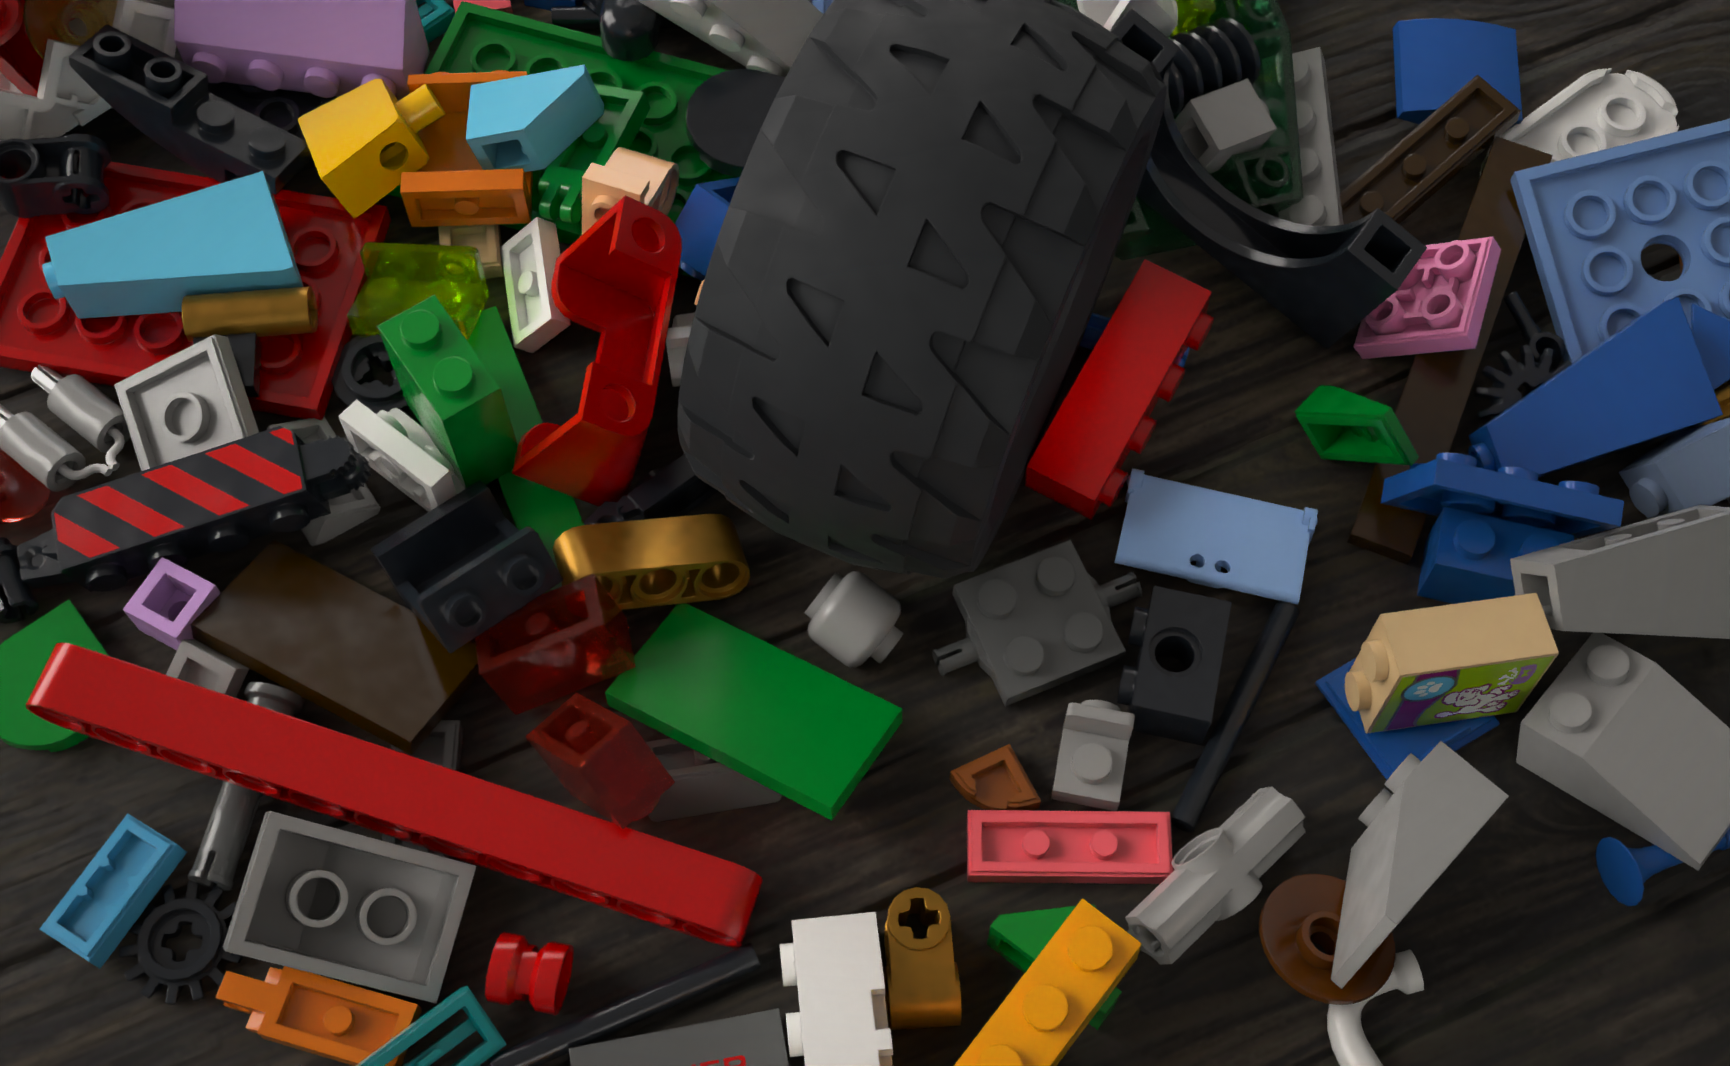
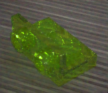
M366 242L360 251V256L367 280L347 314L353 335L380 334L377 328L378 325L435 294L466 340H469L490 296L477 248L472 246Z

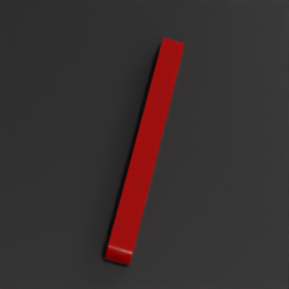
M60 642L55 645L25 705L26 709L34 715L57 726L721 946L740 947L742 945L763 882L762 877L756 872L736 863L70 643Z

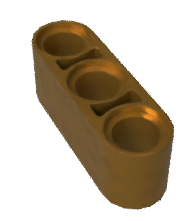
M701 514L582 525L563 532L555 540L553 546L557 568L563 578L561 584L566 603L573 610L579 612L594 613L720 600L739 593L748 584L750 579V570L735 525L729 517L722 514Z

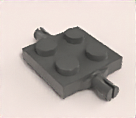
M1070 539L957 583L953 587L952 595L965 620L966 638L932 650L935 665H938L939 673L944 676L946 673L977 662L979 667L992 678L1006 707L1123 659L1126 650L1111 622L1110 608L1142 597L1140 582H1136V575L1133 572H1129L1124 576L1098 585L1096 580L1086 572Z

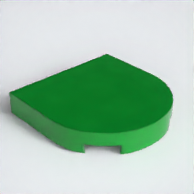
M70 600L65 601L0 645V739L11 747L57 752L75 746L90 737L45 721L31 713L25 706L57 643H70L109 656Z

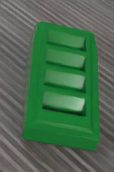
M1320 385L1294 411L1321 459L1412 466L1419 458L1390 406L1335 386Z

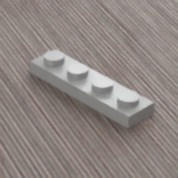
M1317 47L1264 61L1268 109L1271 119L1277 128L1271 135L1279 218L1312 226L1342 225L1344 223L1326 66L1321 48Z

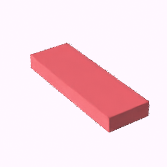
M968 810L967 882L1161 884L1173 872L1171 863L1173 855L1170 812Z

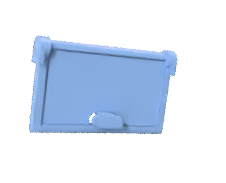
M1132 468L1131 474L1126 479L1128 485L1125 497L1127 508L1114 563L1186 579L1191 583L1208 587L1226 588L1298 605L1308 545L1318 523L1317 509L1304 507V510L1153 477L1145 475L1143 470ZM1197 561L1196 565H1191L1190 562ZM1221 567L1225 568L1228 573L1221 572Z

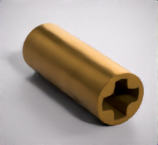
M311 286L186 295L182 300L183 328L190 342H193V338L207 337L214 334L230 335L256 332L258 337L315 333L317 331V304Z

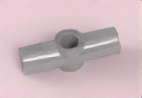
M1274 787L1260 788L1219 828L1210 829L1200 834L1181 848L1171 862L1175 870L1125 917L1129 926L1127 932L1142 943L1140 950L1149 954L1159 964H1173L1215 921L1233 916L1250 904L1263 887L1259 878L1306 832L1303 827L1305 816L1291 798L1285 797Z

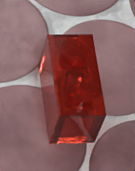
M595 574L540 595L475 637L480 675L515 715L636 667L627 618Z
M577 692L525 736L572 796L622 829L632 821L640 820L651 813L658 805L660 796L675 783L630 721Z

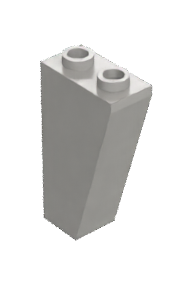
M1696 505L1510 559L1515 596L1537 593L1550 629L1572 632L1730 639V507Z

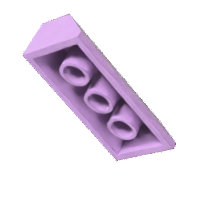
M416 0L174 1V41L183 62L207 74L209 83L229 82L252 85L269 91L283 89L331 98L334 96L339 97L373 79H382L399 101L410 94L407 85L408 75L423 74L430 53Z

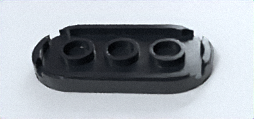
M735 69L710 77L694 91L687 107L686 132L691 146L693 143L694 148L699 152V158L705 164L722 174L736 178L741 176L755 140L785 77L752 69Z

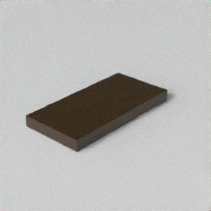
M273 540L190 624L195 640L410 755L416 751L488 665V650L469 641L450 654L413 611L276 540Z

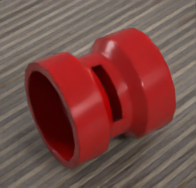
M502 932L496 941L488 966L485 986L486 1000L509 1006L516 1000L525 1001L529 995V1001L535 1011L551 1015L559 1014L570 984L574 960L573 946L551 941L541 947L538 952L537 945L530 944L525 935Z

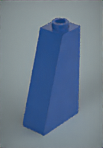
M1679 297L1666 300L1644 313L1468 435L1472 444L1468 448V455L1477 459L1476 467L1496 472L1501 467L1526 468L1536 471L1539 474V478L1701 425L1722 416V410Z

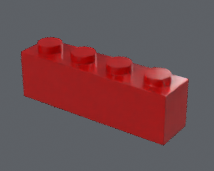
M1144 259L1030 459L1026 469L1027 487L1091 520L1101 503L1110 507L1113 505L1128 476L1127 472L1120 469L1131 450L1138 454H1141L1157 424V420L1149 416L1160 398L1167 402L1171 401L1186 371L1185 368L1178 364L1188 347L1196 351L1200 349L1211 329L1214 317L1206 313L1212 291Z

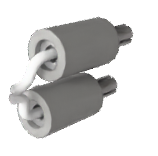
M38 365V368L35 367L32 370L31 378L49 393L47 406L52 413L100 452L107 453L105 457L107 465L96 463L85 467V457L30 412H21L13 415L0 404V449L49 490L59 492L69 488L77 480L85 479L94 473H102L105 476H109L112 471H116L119 468V463L115 460L116 455L123 449L124 444L130 438L122 408L81 375L73 374L62 377L55 370Z

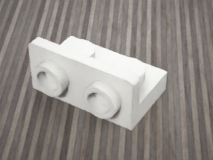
M356 399L338 416L348 441L354 446V450L357 453L359 452L367 459L368 465L428 512L465 490L454 474L452 465L439 452L425 429L400 409L393 408L389 412L380 410L375 414Z

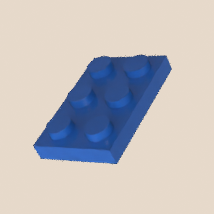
M1439 453L1436 455L1435 460L1427 463H1415L1409 466V470L1384 479L1381 504L1439 516L1445 506L1574 535V539L1621 527L1624 501L1599 495L1600 488L1597 485L1581 481L1559 482L1558 486L1538 481L1539 474L1536 471L1520 467L1498 468L1497 472L1476 467L1477 459L1465 454Z

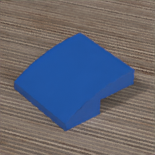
M1444 18L1401 20L1393 26L1396 112L1398 119L1420 125L1478 74L1521 110L1519 119L1514 125L1520 124L1523 121L1516 29L1479 21Z

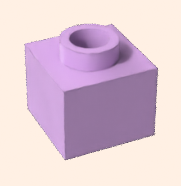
M162 557L123 608V611L140 631L177 650L182 640L194 639L190 624L221 592L215 584Z

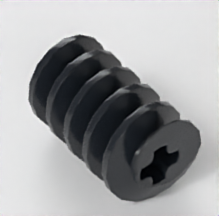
M1219 18L1208 25L1197 26L1189 32L1183 31L1170 38L1180 47L1174 57L1168 79L1169 101L1173 116L1180 113L1182 108L1184 109L1191 99L1245 79H1249L1251 85H1254L1259 77L1261 62L1255 42L1245 27L1234 19Z

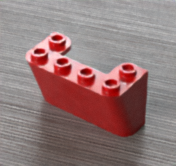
M625 195L556 259L551 283V295L555 306L568 319L600 333L595 362L593 361L587 366L578 413L562 426L546 422L537 424L521 437L518 444L512 474L596 506H601L605 501L618 502L623 495L627 496L653 416L682 252V238L677 226L661 211Z

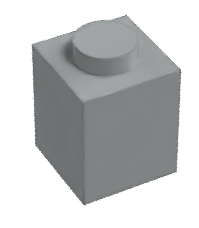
M1249 79L1191 99L1175 119L1185 143L1210 174L1253 157L1277 129L1271 119L1267 105L1258 97Z

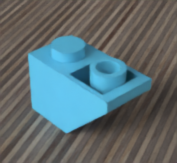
M585 64L471 85L466 141L483 170L524 169V172L545 169L604 114V103Z

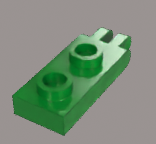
M594 84L604 103V114L547 166L539 182V194L542 197L539 203V214L542 218L556 220L560 216L563 222L577 224L582 217V176L591 163L605 166L618 147L630 148L650 110V105L644 92Z

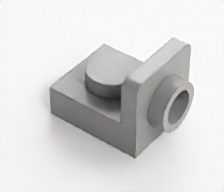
M1086 700L1081 704H1068L1062 729L1051 799L1117 811L1121 797L1128 744L1134 726V714L1122 712L1117 705L1103 700Z

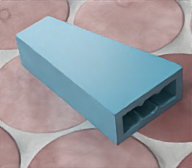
M263 171L45 237L51 262L42 264L48 287L55 299L66 298L78 319L182 312V300L186 295L304 287L278 205Z

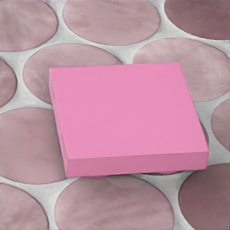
M1494 237L1462 241L1455 240L1425 245L1427 249L1398 290L1361 320L1354 348L1361 358L1371 359L1476 349L1501 253V248Z

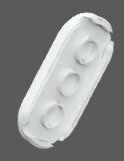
M1612 68L1597 69L1581 76L1525 117L1520 124L1514 125L1503 133L1500 138L1551 154L1553 156L1550 163L1678 132L1679 125L1677 126L1675 119L1678 110L1670 93L1651 77L1631 70H1627L1625 75L1619 73L1610 74ZM1489 148L1488 153H1487V155H1486V157H1485V159H1484V162H1483V164H1482V166H1481L1480 176H1481L1483 167H1484V165H1485L1487 156H1488V154H1489L1490 148Z

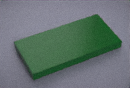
M687 603L676 605L605 692L608 706L831 821L903 722L902 708Z

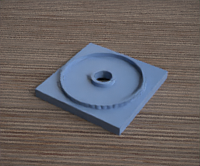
M1730 119L1514 172L1510 179L1556 335L1565 344L1564 362L1566 360H1569L1571 363L1575 362L1644 313L1675 297L1680 299L1690 328L1692 303L1730 321ZM1653 244H1665L1672 247L1682 259L1683 269L1680 277L1674 281H1659L1652 278L1642 266L1641 251Z

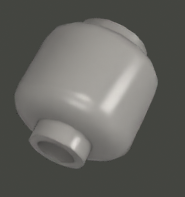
M860 571L848 573L844 578L835 572L804 612V614L811 618L807 630L811 640L849 668H856L862 665L869 657H872L880 664L903 635V632L894 626L901 614L900 602Z

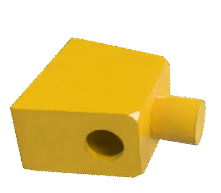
M373 79L302 115L297 120L321 180L353 219H355L401 184L402 172H417L427 164L430 157L418 132L446 115L427 84L422 85L398 101L382 79Z

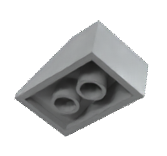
M1592 633L1521 721L1516 763L1699 871L1730 829V728L1656 662L1603 633Z
M1442 741L1422 761L1410 753L1384 784L1394 794L1392 795L1384 788L1358 818L1367 826V829L1351 848L1331 980L1341 989L1509 797Z
M268 811L265 812L223 949L226 952L437 1003L476 866Z

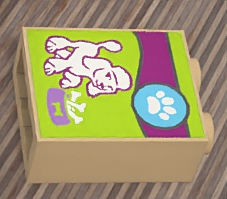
M1537 593L1384 613L1379 615L1368 638L1363 642L1361 651L1350 671L1346 673V698L1350 708L1353 711H1359L1366 734L1513 713L1519 710L1555 660L1559 651Z

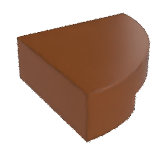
M1010 744L950 771V781L965 799L981 809L1034 811L1040 807L1041 800Z

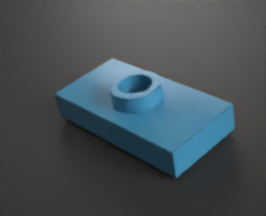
M127 813L40 927V930L101 969L187 852L175 842Z

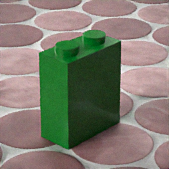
M435 294L378 325L377 328L407 405L439 452L450 462L454 469V474L463 487L466 489L479 480L486 485L511 471L514 466L518 444L501 388Z

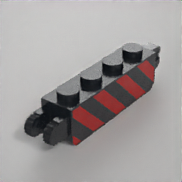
M278 426L61 497L51 512L53 529L17 546L21 579L33 588L77 582L90 592L116 590L125 586L129 579L150 573L162 557L184 567L190 559L214 551L231 552L245 547L249 540L273 532H293L303 529L310 523V520L331 514L328 500L351 493L352 489L357 491L359 487H364V483L369 482L368 477L372 475L369 472L372 468L368 465L367 459L359 452L357 453L354 450V446L344 437L340 438L336 435L335 438L329 436L328 440L320 439L305 444L294 432Z

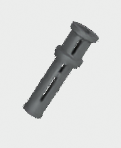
M250 682L244 691V696L248 699V702L292 717L294 714L301 713L305 705V699L300 695L269 683ZM223 781L193 868L189 871V880L209 888H213L214 883H217V887L223 891L232 890L233 878L260 804L262 793Z

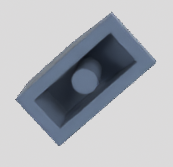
M1730 418L1672 434L1619 471L1620 476L1629 488V495L1633 504L1647 519L1696 505L1712 506L1730 497Z

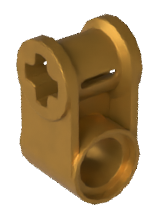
M914 887L904 890L891 903L884 930L886 955L885 999L888 1027L891 1030L960 1026V981L957 964L954 962L948 906L939 894L930 889ZM909 914H919L922 925L928 926L925 938H913L911 927L905 926Z

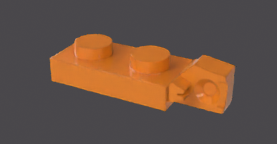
M286 966L283 969L270 967L265 981L226 971L215 997L218 1000L224 1001L223 1005L225 1007L250 1014L246 1029L257 1033L263 1039L352 1066L357 1065L418 1020L422 1012L418 1004ZM408 1048L385 1066H402Z

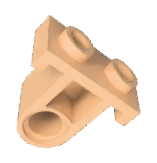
M618 147L613 152L605 166L591 163L582 176V235L625 195L668 215L677 192L679 182L678 165L623 147Z

